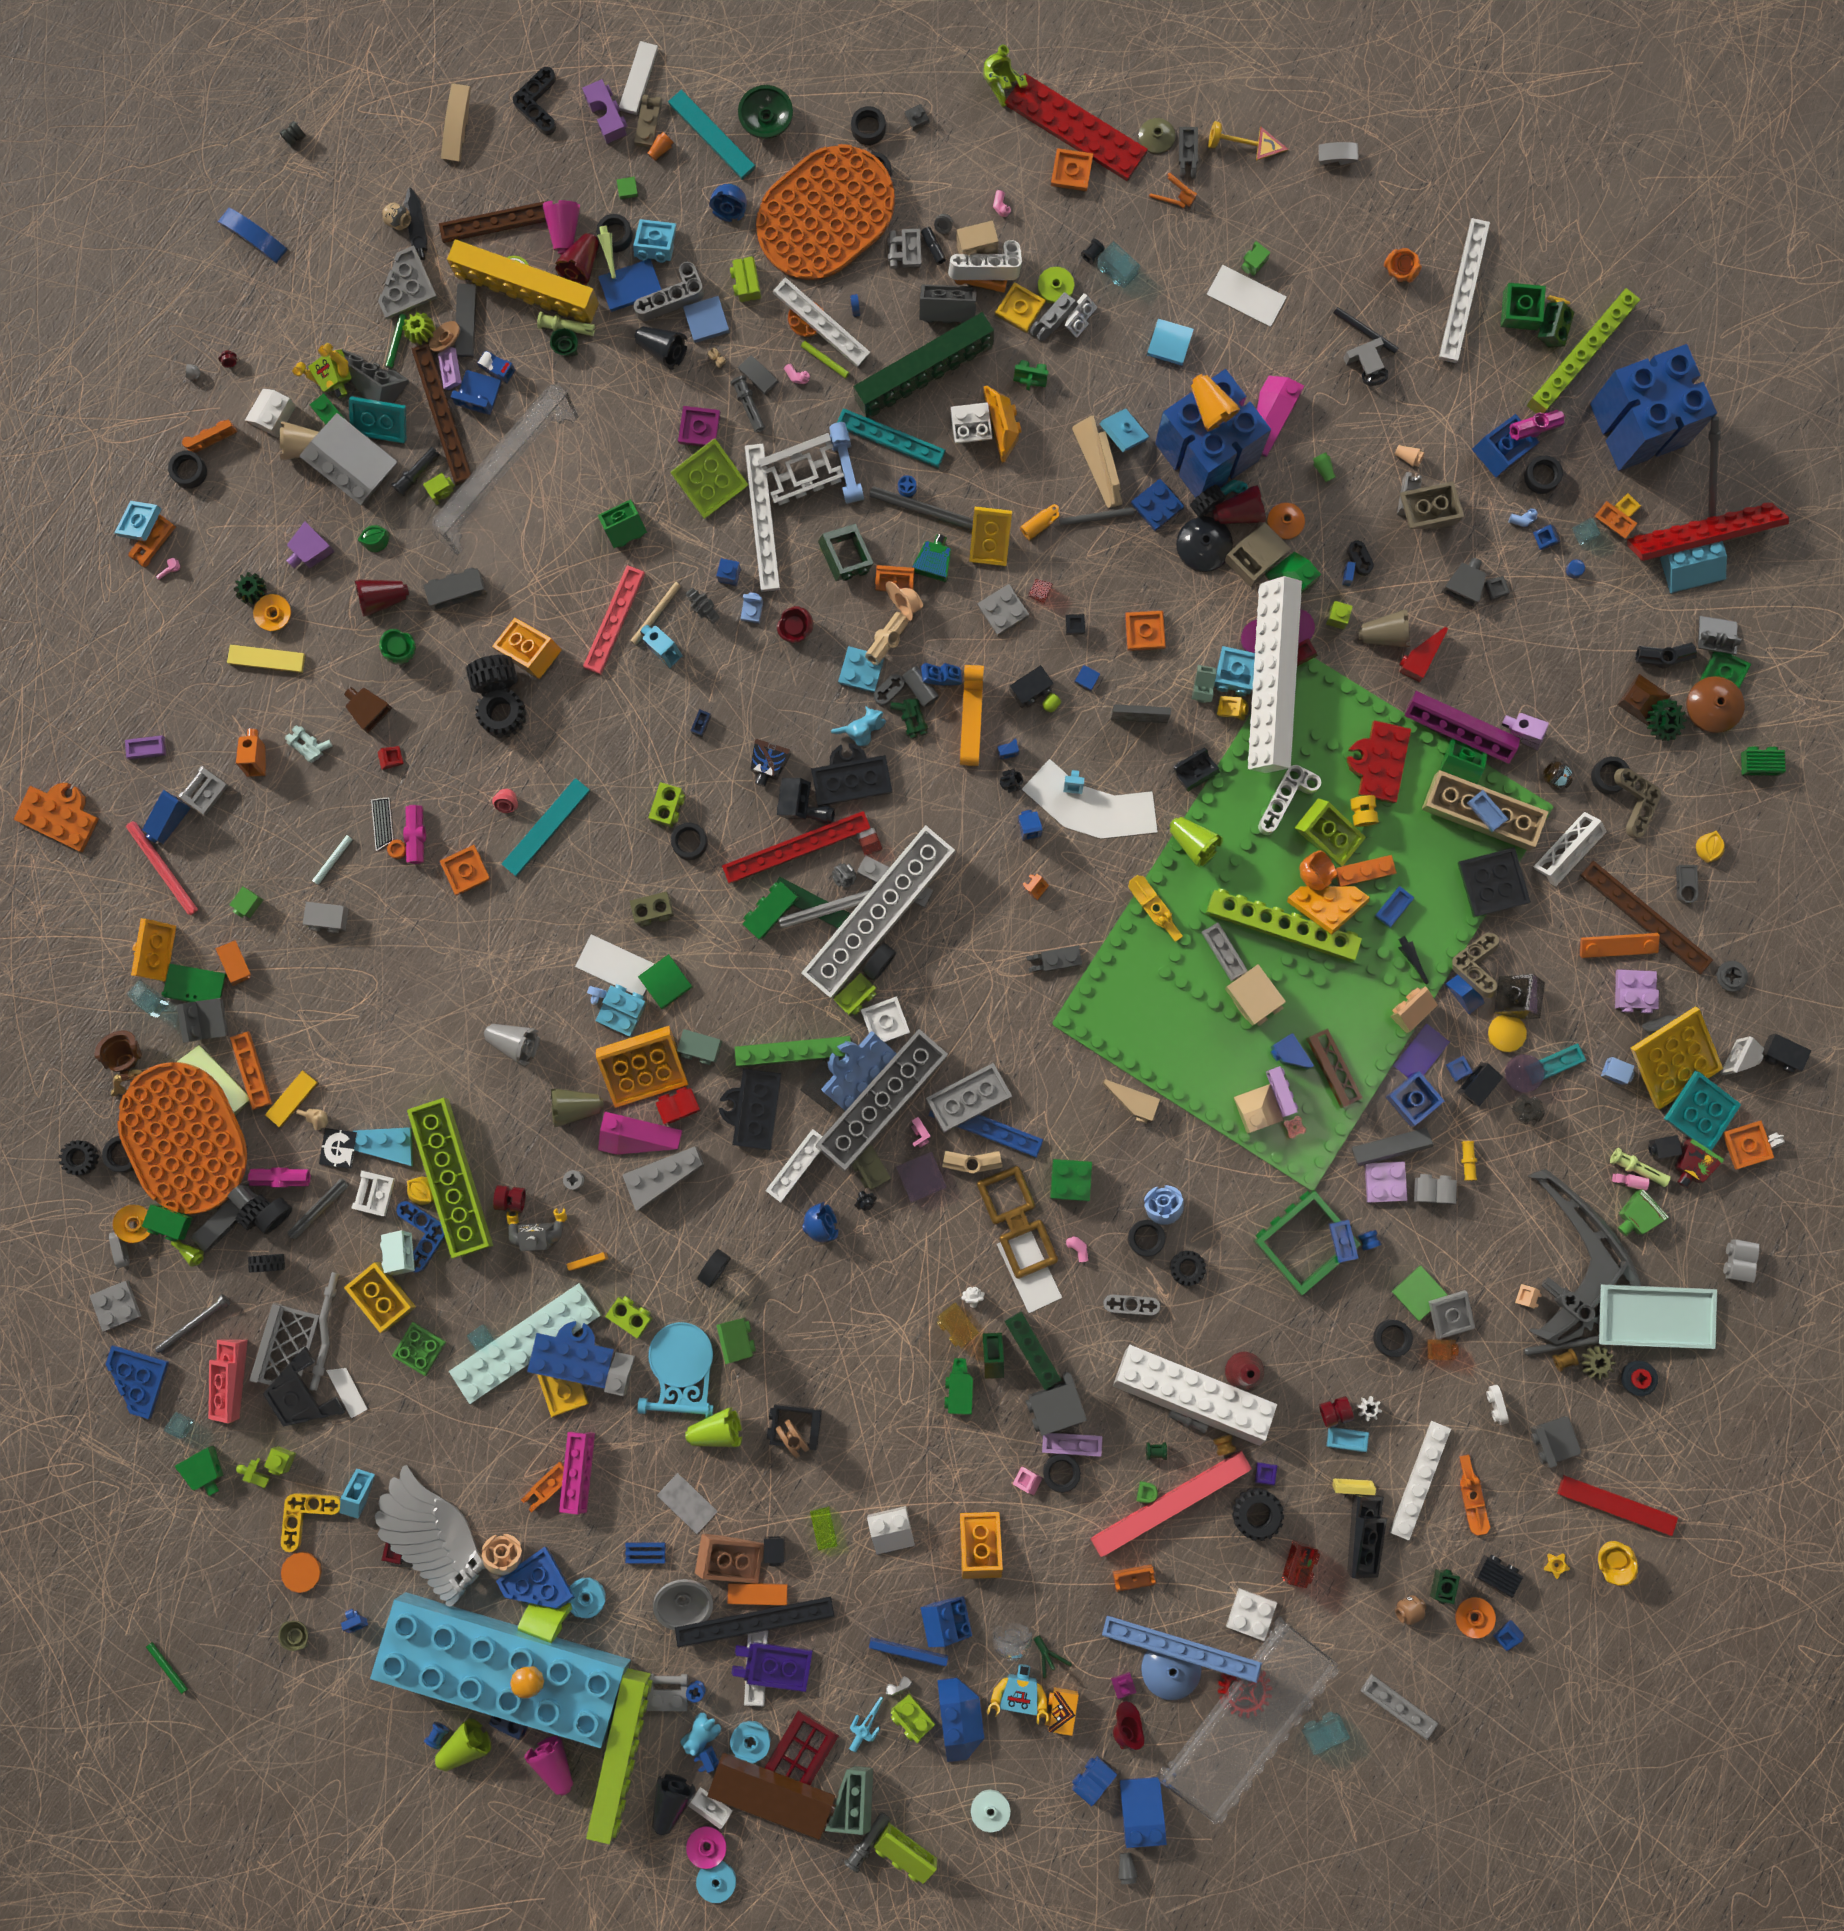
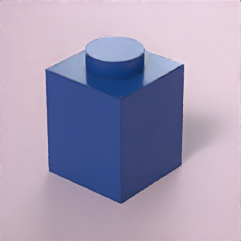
M721 558L716 575L718 582L737 586L741 571L740 563Z

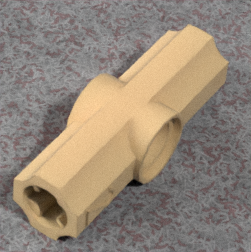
M896 612L886 627L876 632L875 642L865 655L866 659L873 665H879L889 649L898 646L900 634L909 622L906 616Z

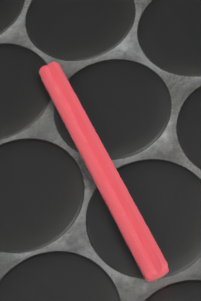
M134 821L127 824V830L187 914L192 915L196 913L198 908L138 824Z

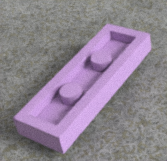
M1049 1433L1043 1435L1042 1453L1101 1456L1102 1436Z

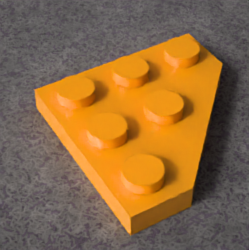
M1300 886L1288 897L1287 902L1330 934H1333L1369 902L1370 897L1355 886H1327L1322 890Z

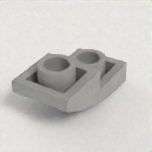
M1334 142L1320 144V165L1338 161L1340 165L1359 162L1358 143Z

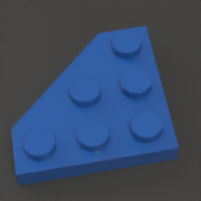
M112 1345L105 1365L108 1371L111 1372L115 1380L114 1383L127 1404L126 1407L129 1413L151 1419L169 1361Z
M543 1547L523 1561L510 1574L503 1575L496 1580L501 1592L507 1599L560 1609L575 1598L547 1547Z

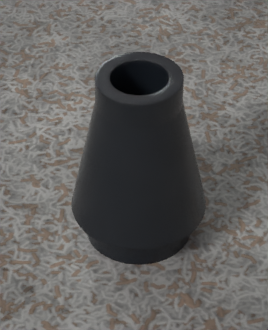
M830 806L808 807L806 818L828 825V823H833L835 809Z

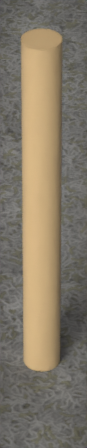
M675 582L643 623L631 639L633 644L637 645L642 639L641 629L645 625L651 627L680 589L681 585Z

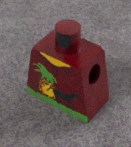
M1686 1139L1681 1150L1682 1154L1679 1155L1675 1164V1169L1682 1173L1677 1183L1688 1188L1692 1181L1696 1183L1705 1182L1724 1159L1694 1139Z

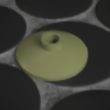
M1150 119L1139 130V142L1150 153H1164L1174 144L1175 130L1164 119ZM1155 131H1158V132H1160L1161 134L1157 135V134H1155L1154 132H1155Z

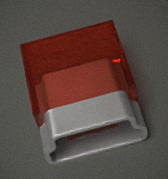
M874 828L857 834L864 856L883 850Z

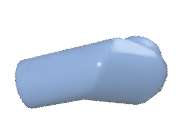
M1529 509L1522 516L1511 514L1509 523L1526 527L1535 522L1538 513L1535 509Z

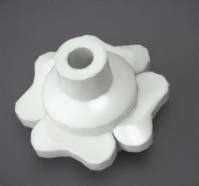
M969 1287L963 1292L961 1299L966 1303H970V1307L975 1308L979 1301L984 1300L983 1296L985 1293L981 1292L977 1287Z

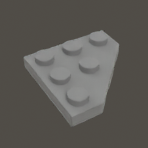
M414 245L397 252L393 267L386 279L383 293L380 294L378 302L387 320L438 298Z

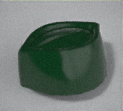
M563 328L552 332L550 346L555 353L561 356L578 355V338L573 331Z

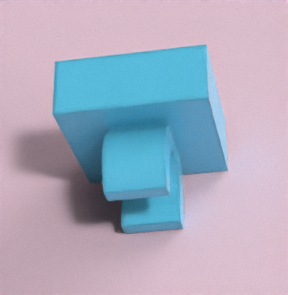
M1072 770L1071 776H1065L1063 792L1082 794L1084 778L1079 777V771Z

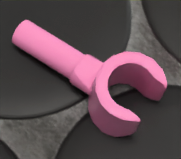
M175 558L168 559V567L156 576L157 579L160 580L170 572L179 571V561L175 560Z

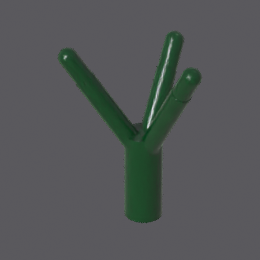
M1040 1635L1033 1639L1042 1654V1673L1044 1679L1047 1677L1046 1660L1052 1671L1055 1670L1050 1656L1068 1666H1072L1071 1662L1048 1650Z

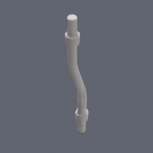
M335 1272L331 1273L328 1287H325V1298L319 1316L322 1344L316 1366H313V1377L309 1388L315 1391L318 1389L321 1376L324 1375V1363L330 1345L327 1317L332 1299L336 1296L337 1292L335 1288L339 1273Z

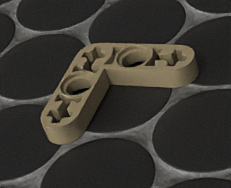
M1618 769L1614 775L1615 783L1638 798L1627 823L1626 832L1630 837L1639 838L1645 834L1660 800L1661 791L1657 786L1631 769ZM1637 781H1639L1640 783V789L1638 791L1635 789V783ZM1642 807H1645L1646 814L1644 817L1641 815Z
M1494 933L1484 934L1454 956L1452 960L1454 972L1485 998H1491L1496 995L1497 983L1477 964L1498 949L1499 938ZM1477 950L1481 954L1479 956H1472L1470 952ZM1471 973H1477L1480 975V977L1478 979H1472L1469 977V975Z

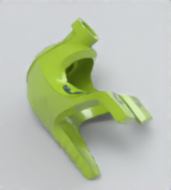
M1004 44L1000 45L997 53L990 55L983 65L984 79L1002 107L1007 105L1005 104L1006 96L1004 89L1011 88L1012 82L1017 81L1020 88L1028 86L1026 76L1019 75L1011 67V59L1007 56L1009 49Z

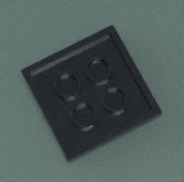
M1515 847L1458 862L1473 918L1531 903Z

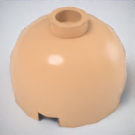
M503 1534V1536L498 1537L494 1535L482 1547L484 1566L495 1575L510 1574L521 1562L522 1550L520 1542L509 1534Z

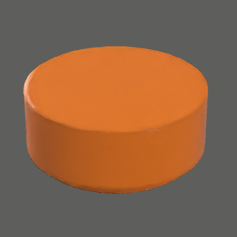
M393 840L388 844L387 852L394 859H402L406 855V844L401 840Z

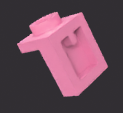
M917 1117L912 1120L914 1125L911 1128L916 1136L921 1135L922 1137L912 1144L914 1147L919 1146L921 1148L929 1143L928 1139L931 1136L920 1118Z

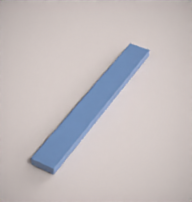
M1111 1616L1106 1617L1102 1636L1258 1683L1262 1666L1261 1662Z

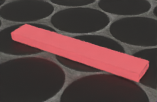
M627 565L583 665L584 669L599 675L602 674L644 578V571Z

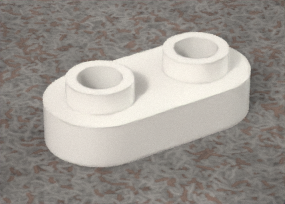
M1489 1386V1391H1486L1489 1403L1493 1405L1492 1417L1494 1422H1498L1499 1425L1509 1423L1499 1386Z

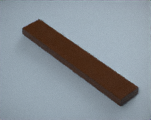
M547 201L439 223L442 242L447 243L455 239L461 240L546 222L543 203Z

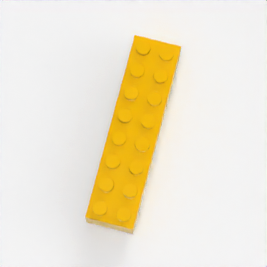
M456 239L447 257V261L458 279H468L477 286H487L494 292H504L511 298H521L524 302L531 305L534 303L538 304L547 311L552 309L564 317H574L578 322L591 323L599 305L593 288Z

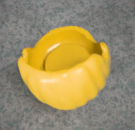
M1609 1541L1600 1548L1598 1563L1605 1580L1616 1586L1631 1584L1638 1574L1637 1558L1632 1548L1618 1541Z

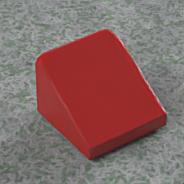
M399 746L381 748L378 751L382 770L404 764Z

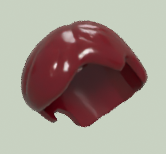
M800 606L784 610L781 619L777 623L778 635L789 643H798L805 640L813 631L814 622L812 615L808 610Z

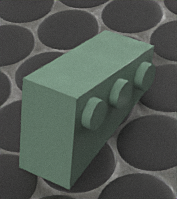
M854 1766L846 1770L838 1792L839 1796L835 1804L836 1807H834V1814L831 1816L825 1831L864 1835L871 1831L873 1768Z

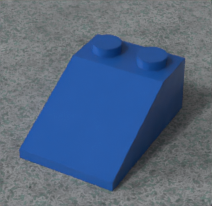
M1516 414L1486 435L1472 448L1473 452L1495 477L1507 470L1539 443L1536 437L1531 436L1520 440L1511 438L1509 434L1510 425L1521 421Z
M1149 1777L1119 1780L1126 1848L1167 1845L1160 1778Z

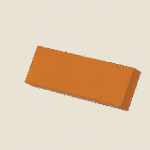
M728 1583L727 1604L787 1605L788 1584Z

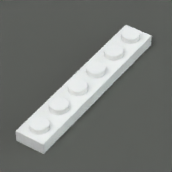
M786 277L773 290L775 296L857 368L870 354V351Z
M1433 1421L1430 1422L1389 1531L1390 1533L1410 1540L1451 1431L1450 1428Z

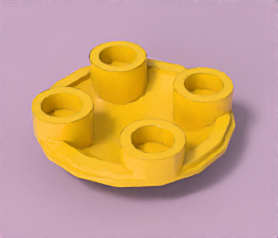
M1503 1014L1495 1017L1489 1026V1043L1500 1051L1512 1052L1518 1050L1526 1040L1527 1030L1525 1024L1520 1018L1512 1014Z

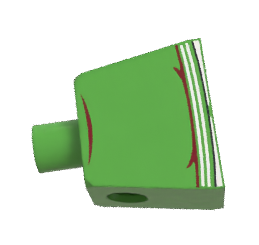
M1643 1189L1635 1191L1619 1212L1624 1222L1618 1227V1230L1624 1236H1627L1632 1231L1636 1234H1644L1669 1217Z

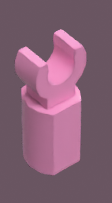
M1613 1174L1612 1182L1625 1184V1187L1647 1191L1649 1186V1179L1630 1174L1627 1176Z

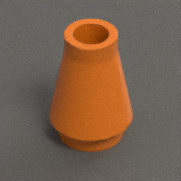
M662 132L660 135H657L647 154L656 161L661 155L672 148L671 145L674 142Z

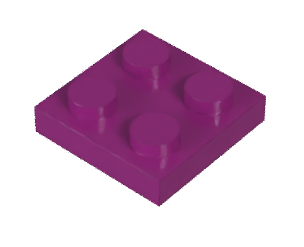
M683 406L678 443L704 447L714 438L717 440L720 410Z

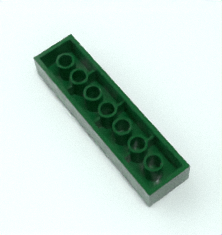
M979 313L854 385L855 401L865 417L877 415L886 406H893L898 399L902 397L907 398L912 394V391L926 387L931 380L940 379L944 376L945 372L953 371L966 360H973L978 353L990 350L992 345H994V329L984 313Z

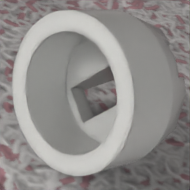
M187 364L186 378L190 380L199 378V368L196 365Z

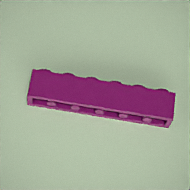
M1415 691L1404 715L1508 764L1519 747V737L1418 691Z

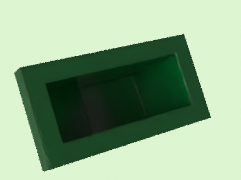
M983 1333L985 1379L1004 1378L1002 1333Z

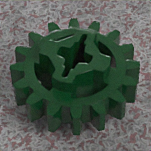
M1671 699L1657 701V705H1652L1653 711H1648L1650 718L1646 719L1647 722H1650L1647 729H1652L1650 734L1656 735L1655 739L1675 740L1676 736L1681 735L1680 729H1685V726L1682 725L1683 722L1687 721V719L1683 718L1686 712H1681L1683 706L1677 705V701H1671Z

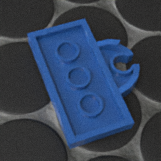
M576 1321L565 1324L558 1331L556 1337L536 1333L527 1372L605 1388L614 1349L596 1346L595 1336L588 1325L583 1323V1334L580 1337H574L572 1334Z

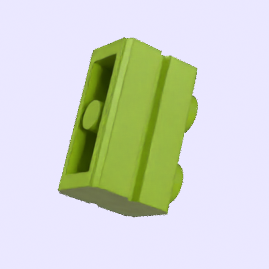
M754 257L733 260V267H730L731 278L736 280V285H733L734 295L739 296L740 302L761 299Z

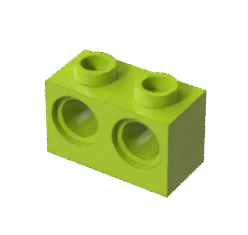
M662 782L659 783L648 817L651 822L671 828L674 823L678 822L680 815L678 809L685 800L682 788ZM675 793L676 796L673 800H666L667 794ZM663 811H670L668 818L663 819L660 817Z
M624 1296V1298L618 1297L605 1317L635 1338H640L653 1319L649 1316L650 1312L643 1307L639 1309L634 1306V1301L627 1296ZM620 1305H624L627 1309V1313L624 1316L618 1314L617 1309ZM636 1316H640L643 1319V1324L640 1327L635 1326L633 1322Z

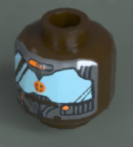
M1551 762L1543 771L1545 783L1556 790L1569 787L1573 781V778H1571L1572 770L1561 762Z

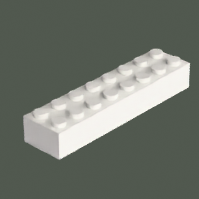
M1129 1345L1125 1350L1113 1387L1259 1446L1266 1441L1277 1404L1132 1345Z

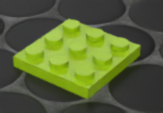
M715 438L670 472L703 519L748 486V483Z

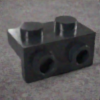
M1205 747L1194 752L1188 758L1179 761L1173 767L1176 778L1187 792L1220 773L1219 767L1210 758Z

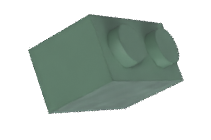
M683 1029L677 1052L682 1053L681 1057L692 1060V1057L700 1059V1063L710 1065L711 1062L716 1063L722 1040Z

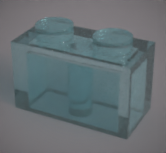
M1114 241L1098 256V268L1103 273H1107L1116 285H1120L1123 288L1140 272V265Z

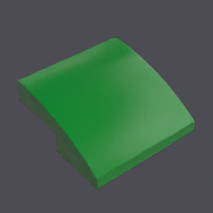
M669 954L638 976L661 1009H664L693 988Z

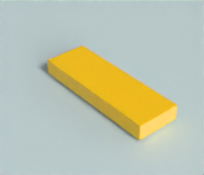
M302 1070L265 1116L278 1127H282L318 1082Z

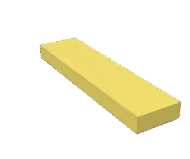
M230 645L227 663L230 665L303 673L306 655L298 652Z

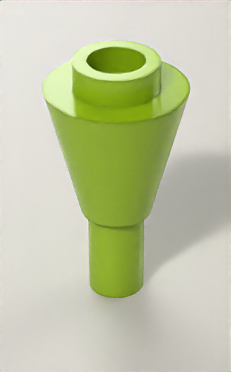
M179 1240L176 1242L171 1241V1245L179 1250L190 1267L197 1266L203 1261L204 1251L183 1244Z

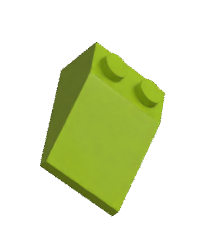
M1319 798L1295 826V829L1319 850L1325 852L1330 859L1341 867L1366 838L1330 802Z

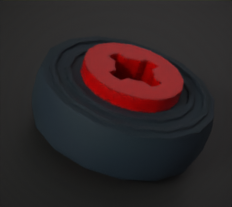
M1636 1360L1624 1367L1621 1373V1382L1627 1392L1634 1396H1646L1655 1390L1658 1384V1375L1651 1364Z

